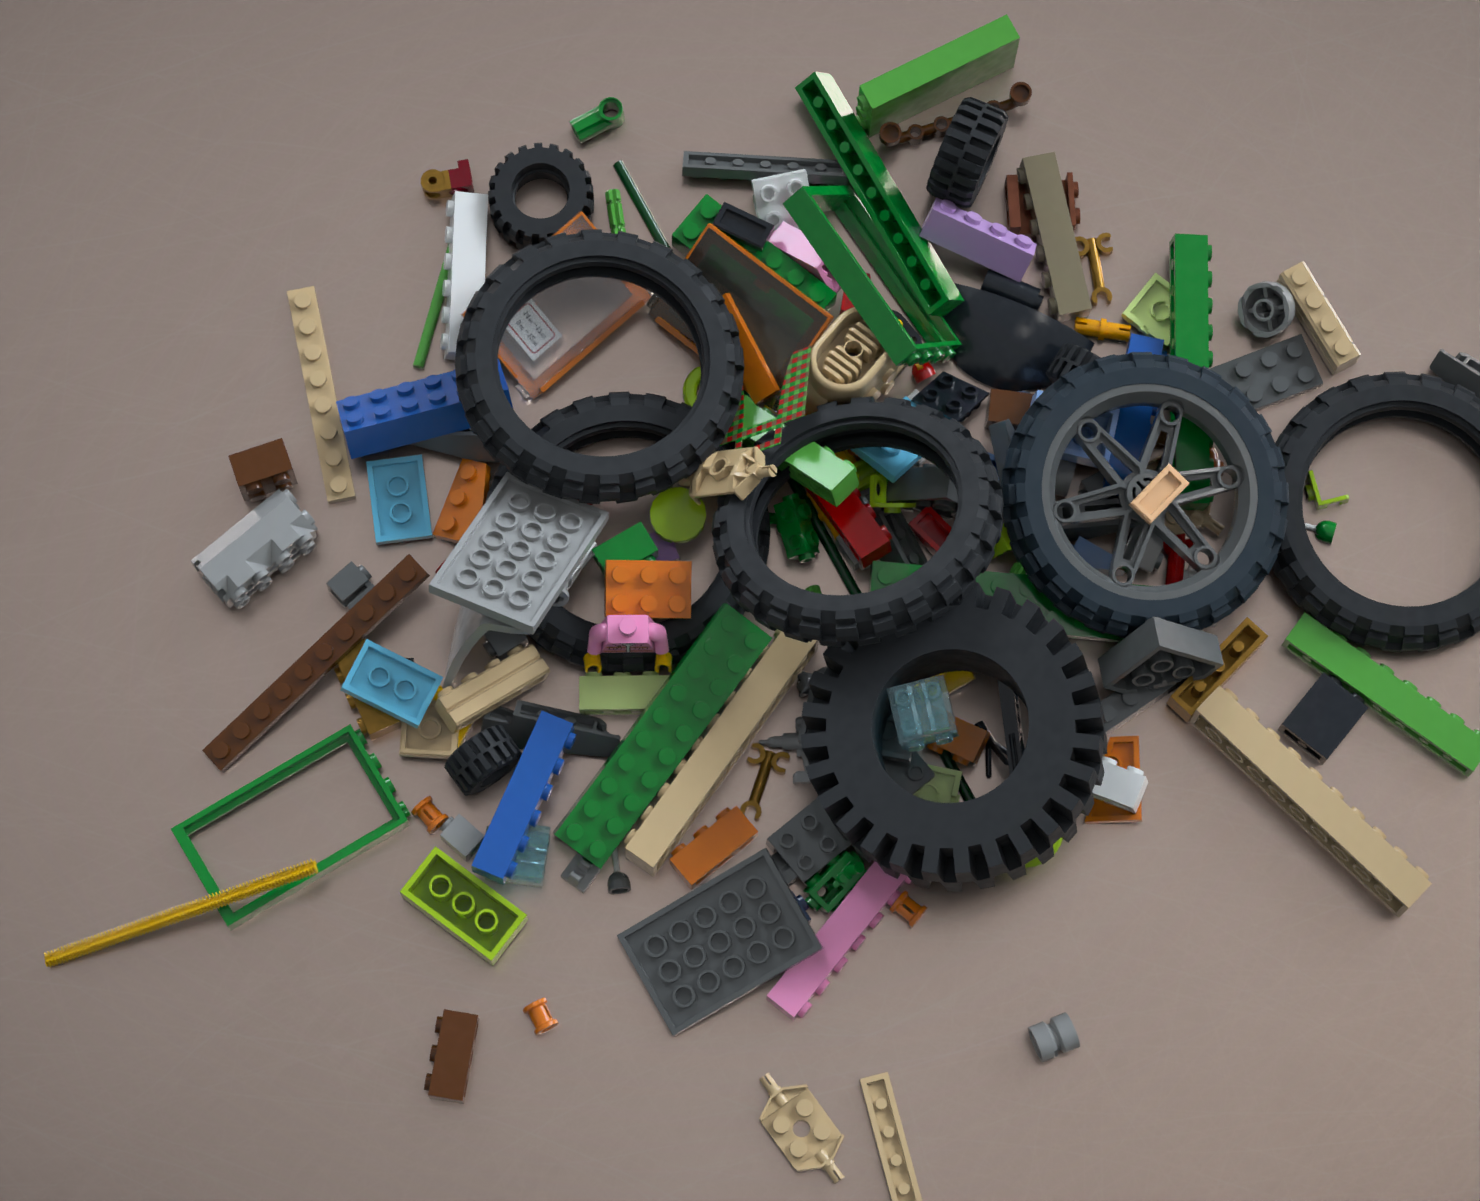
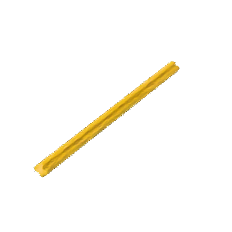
M310 859L311 862L307 860V863L303 861L304 864L300 862V866L297 863V867L293 865L294 868L291 866L290 869L286 867L287 870L283 868V872L280 869V873L276 871L277 874L274 872L273 875L269 873L270 876L266 874V878L262 875L263 879L259 877L260 880L256 878L257 881L252 879L253 882L249 880L250 883L246 881V885L242 883L243 886L239 884L240 887L237 885L236 888L232 886L233 889L229 887V891L226 888V892L222 890L223 893L220 891L219 894L215 892L216 895L212 893V897L208 894L209 898L205 896L206 899L202 897L203 900L198 898L199 901L195 899L196 902L192 900V904L188 902L189 905L185 903L186 906L183 904L182 907L178 905L179 908L175 906V910L171 907L172 911L168 909L169 912L166 910L165 913L161 911L162 914L158 912V916L155 913V917L151 915L152 918L148 916L149 919L146 917L145 920L141 918L142 921L138 919V923L134 920L135 924L134 922H131L132 925L128 923V926L124 924L125 927L121 925L122 928L118 926V930L114 928L115 931L111 929L112 932L109 930L108 933L104 931L105 934L101 932V936L97 933L98 937L94 935V937L91 936V939L87 937L88 940L84 938L85 941L81 939V943L77 941L74 942L75 945L71 943V946L69 944L67 946L64 945V948L61 946V950L57 948L58 951L54 949V952L50 950L51 953L49 951L47 953L44 952L45 964L51 968L52 965L55 966V964L58 965L62 962L65 963V961L68 962V960L71 961L75 957H82V954L83 956L85 954L88 955L89 952L91 954L92 951L102 950V947L104 949L105 947L108 948L109 945L112 946V944L115 945L119 942L122 943V941L125 942V940L128 941L129 938L139 937V934L142 936L146 932L148 934L149 931L152 932L156 929L159 930V928L162 929V927L165 928L169 924H176V921L179 923L183 919L185 921L186 918L189 919L193 916L196 917V915L199 916V914L202 915L203 912L213 911V908L216 910L220 906L230 905V902L233 904L237 900L239 902L240 899L243 900L247 897L250 898V896L253 897V895L256 896L257 893L260 894L264 891L267 892V890L270 891V889L273 890L274 887L277 888L281 885L284 886V884L287 885V883L290 884L291 881L293 883L298 879L307 878L308 875L310 877L318 873L317 863L315 859L314 861Z

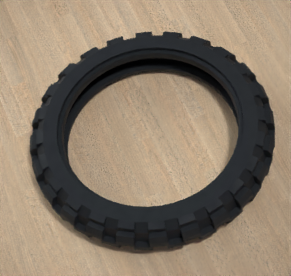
M602 229L581 230V233L566 235L564 232L546 237L543 242L534 246L529 244L512 254V258L506 263L499 264L486 278L479 291L475 292L466 309L459 329L455 354L456 386L459 401L462 403L465 417L473 433L477 434L483 443V448L496 462L502 463L509 469L511 475L528 485L530 483L543 489V493L563 499V497L577 499L579 503L600 504V502L616 501L619 504L638 501L639 497L649 494L654 496L668 490L683 478L687 479L696 472L699 465L718 449L733 423L740 403L744 373L743 348L740 344L739 330L733 314L729 313L725 305V299L718 289L703 277L702 271L688 259L683 260L672 253L673 249L656 241L650 243L639 239L636 234L618 231V234L603 233ZM585 277L623 280L638 285L660 297L681 317L688 327L698 350L701 380L697 398L690 412L674 431L657 443L639 451L617 456H591L571 452L546 441L532 431L518 417L508 402L501 385L498 371V350L503 334L517 311L531 298L549 287L572 279Z
M1405 371L1384 372L1383 374L1373 376L1367 374L1349 379L1344 384L1329 388L1316 396L1308 405L1303 406L1289 421L1275 443L1277 447H1280L1286 466L1284 472L1286 482L1289 484V505L1287 506L1286 519L1288 523L1284 541L1281 542L1277 553L1278 557L1272 569L1276 577L1281 580L1287 589V594L1299 608H1304L1315 620L1329 630L1331 629L1343 635L1347 640L1362 646H1374L1383 651L1402 652L1417 650L1422 652L1439 649L1453 643L1457 644L1480 632V578L1456 596L1430 605L1405 607L1377 602L1351 590L1326 568L1309 540L1303 518V489L1311 463L1328 442L1338 434L1357 424L1374 419L1395 417L1424 421L1456 436L1480 459V399L1475 396V392L1459 384L1455 386L1441 381L1442 378L1423 373L1421 375L1406 374Z
M629 391L609 392V395L585 397L573 401V404L560 410L556 409L541 418L540 422L531 430L546 441L571 452H575L589 444L613 438H640L658 442L677 428L692 407L683 402L680 404L666 399L665 396L650 393L642 395L630 394ZM735 441L719 446L716 451L735 449ZM500 463L494 475L486 501L505 473H510V470L502 463ZM768 506L758 531V552L765 564H767L771 533ZM718 572L705 593L691 605V618H669L657 623L663 625L666 629L669 653L673 656L672 665L681 661L723 603H727L742 615L746 612L733 599L731 592L724 584L720 572ZM552 606L534 634L528 635L536 641V644L551 654H556L568 660L569 663L585 668L583 657L588 653L589 632L597 624L572 614L562 606ZM655 652L599 654L602 670L606 673L639 671L643 673L655 671ZM660 665V669H659V670H662L663 667H666V666H665V665ZM590 666V667H589V668L597 669L596 666Z
M871 396L851 398V403L838 405L837 401L817 406L818 411L784 423L786 426L782 428L781 444L762 451L765 455V466L773 464L778 468L793 453L814 441L821 447L826 446L830 448L834 453L862 447H888L921 456L940 468L950 478L958 493L956 518L945 542L928 562L911 575L892 585L871 592L854 595H826L807 591L789 584L768 568L758 552V531L762 517L771 499L791 478L789 475L791 473L789 471L790 466H788L782 472L777 469L775 477H764L761 479L760 483L742 501L735 493L719 495L717 499L718 509L713 515L711 532L713 535L712 547L716 564L725 586L728 587L733 599L744 611L750 612L757 622L772 631L778 629L784 632L785 637L805 643L818 640L822 646L835 647L846 646V641H857L859 646L881 643L880 637L894 633L899 638L916 631V624L926 619L929 623L933 622L950 610L949 604L954 600L957 602L959 599L962 600L977 584L976 577L980 573H984L995 554V544L1000 540L1003 527L1002 512L1004 503L996 468L993 466L990 455L981 442L971 436L970 430L953 418L948 420L944 417L943 412L924 404H918L914 407L911 406L909 400L891 397L885 398L884 402H875L874 397ZM768 431L754 443V446L773 440L775 431Z

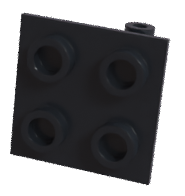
M943 371L915 395L911 401L943 412L944 417L948 420L953 418L958 422H963L971 415L973 410L981 406V402L989 396V392Z

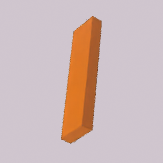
M725 293L722 296L725 299V305L729 313L733 314L739 330L740 344L743 348V383L753 402L760 404L779 392L780 388L731 294Z

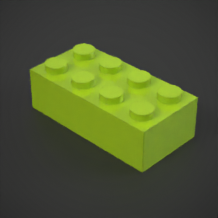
M436 846L400 891L403 899L492 966L528 921L527 914Z

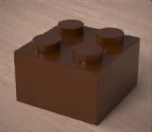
M282 438L228 456L244 501H260L268 493L278 489L282 492L286 488L291 490L293 485L298 484Z

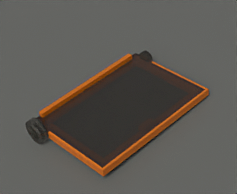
M708 223L685 259H688L702 271L703 277L709 283L714 284L721 295L725 293L731 294L780 388L779 392L763 401L766 406L778 413L781 390L792 353L811 346L812 349L834 316L713 224ZM655 294L652 295L647 302V307L651 309L648 315L698 354L695 341L681 317L660 297ZM743 383V390H745V391L748 393V391H747V389H746V387H745V385H744V383Z

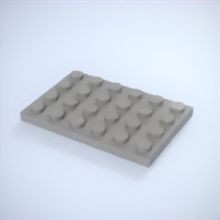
M506 472L430 582L429 593L533 635L608 522L609 512L587 503H579L577 499L567 497L560 499L543 493V489L530 483L527 485L509 472Z

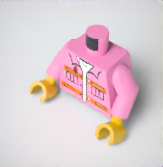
M608 615L602 623L594 625L590 629L588 653L583 657L586 673H588L590 666H596L597 673L601 672L600 653L655 652V671L659 673L660 665H665L669 668L668 671L671 672L673 656L669 653L666 629L663 625L654 623L649 615Z

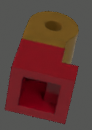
M469 160L457 161L458 168L441 172L436 169H430L423 173L421 186L424 194L430 199L452 197L455 191L475 193Z

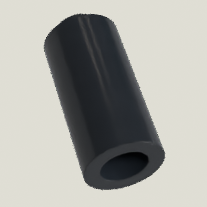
M992 269L988 270L980 289L1018 302L1036 311L1039 310L1044 296L1040 295L1041 289L1023 281L1013 280Z

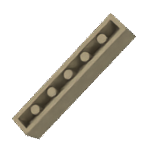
M1055 152L1022 158L1020 168H1017L1019 184H1024L1026 194H1023V203L1025 210H1030L1032 220H1029L1031 235L1036 236L1038 243L1035 253L1037 261L1042 262L1044 268L1041 278L1044 289H1049L1050 298H1048L1047 303L1050 315L1054 314L1055 319L1059 322L1076 319V316L1079 318L1087 317L1092 310Z

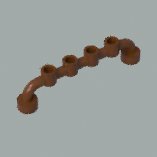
M1017 82L1010 89V99L1001 102L991 100L987 103L1006 112L1018 106L1027 105L1031 100L1032 89L1025 82ZM939 116L935 118L933 123L923 126L913 124L904 132L901 131L897 123L886 122L880 128L879 139L886 146H895L905 142L911 145H918L922 142L923 137L931 134L937 137H944L953 117ZM939 124L944 125L945 128H944V129H939V128L937 127V125H939ZM916 132L919 136L913 137L911 133Z

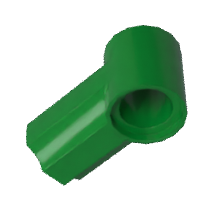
M608 97L603 99L599 106L569 122L580 143H583L608 129L614 130L622 126L625 116L622 103L614 97ZM615 109L618 111L615 117L605 116L608 110Z

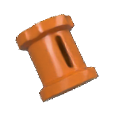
M431 796L421 800L411 811L413 816H418L428 827L427 832L429 834L437 831L449 818L447 814H442L432 803L433 799Z
M904 890L889 910L892 913L896 911L909 922V926L912 928L928 907L925 905L920 906L908 896L909 892ZM905 904V905H906L907 907H909L914 913L912 914V913H911L909 910H907L903 905Z
M545 997L523 1008L524 1014L529 1015L536 1028L534 1030L535 1035L545 1033L559 1024L557 1019L552 1018L546 1006L547 1000Z

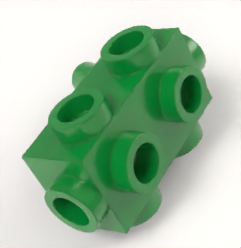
M799 494L787 495L782 498L783 502L773 505L775 513L769 512L770 524H777L776 527L778 532L781 533L788 559L799 560L800 563L815 560V555L820 553L818 548L819 538L812 526L811 509L805 499L799 498Z
M852 850L850 852L843 851L832 859L820 873L817 872L804 882L807 886L803 890L807 896L805 899L807 905L815 912L819 909L826 913L835 911L844 900L843 897L854 888L866 873L863 865L864 861ZM824 886L826 892L823 896H819L817 892Z

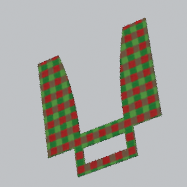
M811 346L792 353L781 390L777 418L743 429L744 392L742 388L735 418L720 446L736 441L735 449H740L744 439L775 429L774 439L759 444L757 447L763 451L781 444L783 423L805 416Z

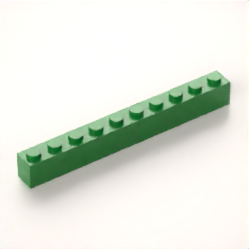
M813 72L795 87L796 91L929 316H945L964 301L963 297L930 241L919 236L922 229L858 122L834 78L828 73Z
M1175 233L1169 242L1170 355L1188 359V362L1200 367L1211 368L1213 352L1209 351V341L1212 340L1213 326L1209 324L1208 314L1212 313L1213 300L1208 298V288L1212 286V271H1208V261H1211L1212 245H1208V235ZM1170 411V422H1174V414ZM1183 416L1172 467L1177 472L1213 468L1214 460L1210 458V448L1213 447L1212 439L1196 424ZM1210 480L1188 481V486L1179 495L1211 486ZM1214 496L1187 503L1180 507L1182 510L1204 511L1210 502H1213Z

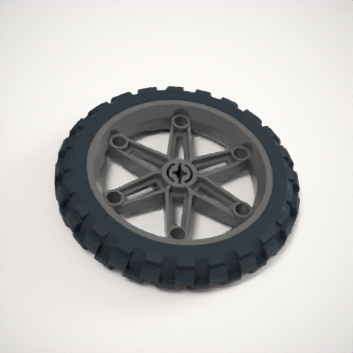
M1130 352L1123 355L1113 354L1095 359L1083 366H1078L1063 375L1033 402L1022 417L1006 451L1004 468L1002 469L1003 523L1009 535V544L1017 562H1020L1026 571L1027 578L1039 593L1042 592L1053 603L1055 608L1069 618L1072 617L1083 623L1085 627L1100 633L1116 635L1123 639L1153 616L1202 630L1230 615L1245 603L1269 574L1278 557L1277 553L1281 542L1284 541L1288 523L1286 517L1287 506L1289 505V484L1285 478L1284 468L1286 466L1280 447L1276 446L1271 435L1272 430L1262 414L1259 415L1249 403L1251 400L1236 386L1232 387L1224 381L1218 373L1205 366L1200 367L1190 363L1188 359L1169 354L1166 356L1152 354V352ZM1149 406L1158 408L1138 460L1093 419L1109 411L1124 407ZM1164 410H1169L1174 414V422L1165 420L1163 416ZM1183 416L1196 424L1212 439L1222 453L1227 466L1180 471L1179 473L1187 481L1209 479L1211 486L1178 495L1149 525L1129 504L1168 464L1172 466ZM1089 427L1093 432V439L1085 438L1081 433V428ZM1160 431L1167 433V438L1158 473L1146 468ZM1074 438L1111 486L1055 502V482L1058 466L1071 439ZM1100 443L1132 472L1124 480L1119 477L1096 448ZM1222 473H1228L1231 476L1232 485H1226L1222 482ZM1234 490V513L1231 527L1219 552L1216 553L1180 506ZM1118 495L1121 508L1080 512V505ZM1057 507H1065L1069 512V518H1060L1057 514ZM1168 511L1194 545L1188 548L1158 519ZM1120 519L1108 576L1093 568L1078 554L1068 540L1062 526ZM1133 519L1144 524L1129 561L1123 559L1130 522ZM1152 531L1183 558L1192 569L1198 572L1187 579L1169 585H1132ZM1199 552L1205 553L1208 556V565L1199 563L1197 559ZM1117 569L1123 570L1126 573L1127 581L1125 583L1119 582L1116 579L1115 571Z

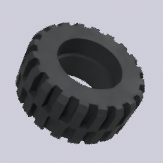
M967 97L962 100L947 129L931 169L926 186L930 195L942 200H949L963 209L972 206L986 179L1003 138L1009 118L1004 110L973 97Z
M534 143V148L527 149V146L524 145L518 147L519 153L515 155L513 152L508 153L504 156L505 163L499 162L495 167V175L490 178L488 191L491 218L494 220V226L498 233H503L504 240L509 244L515 242L517 249L521 250L529 244L534 246L543 242L546 237L555 234L580 211L591 221V214L594 213V192L589 171L585 170L584 163L580 158L573 159V152L568 149L560 152L558 145L551 143L549 148L543 147L542 143ZM536 179L552 180L566 190L567 203L560 212L551 217L533 218L522 213L516 206L515 196L519 189L526 183Z

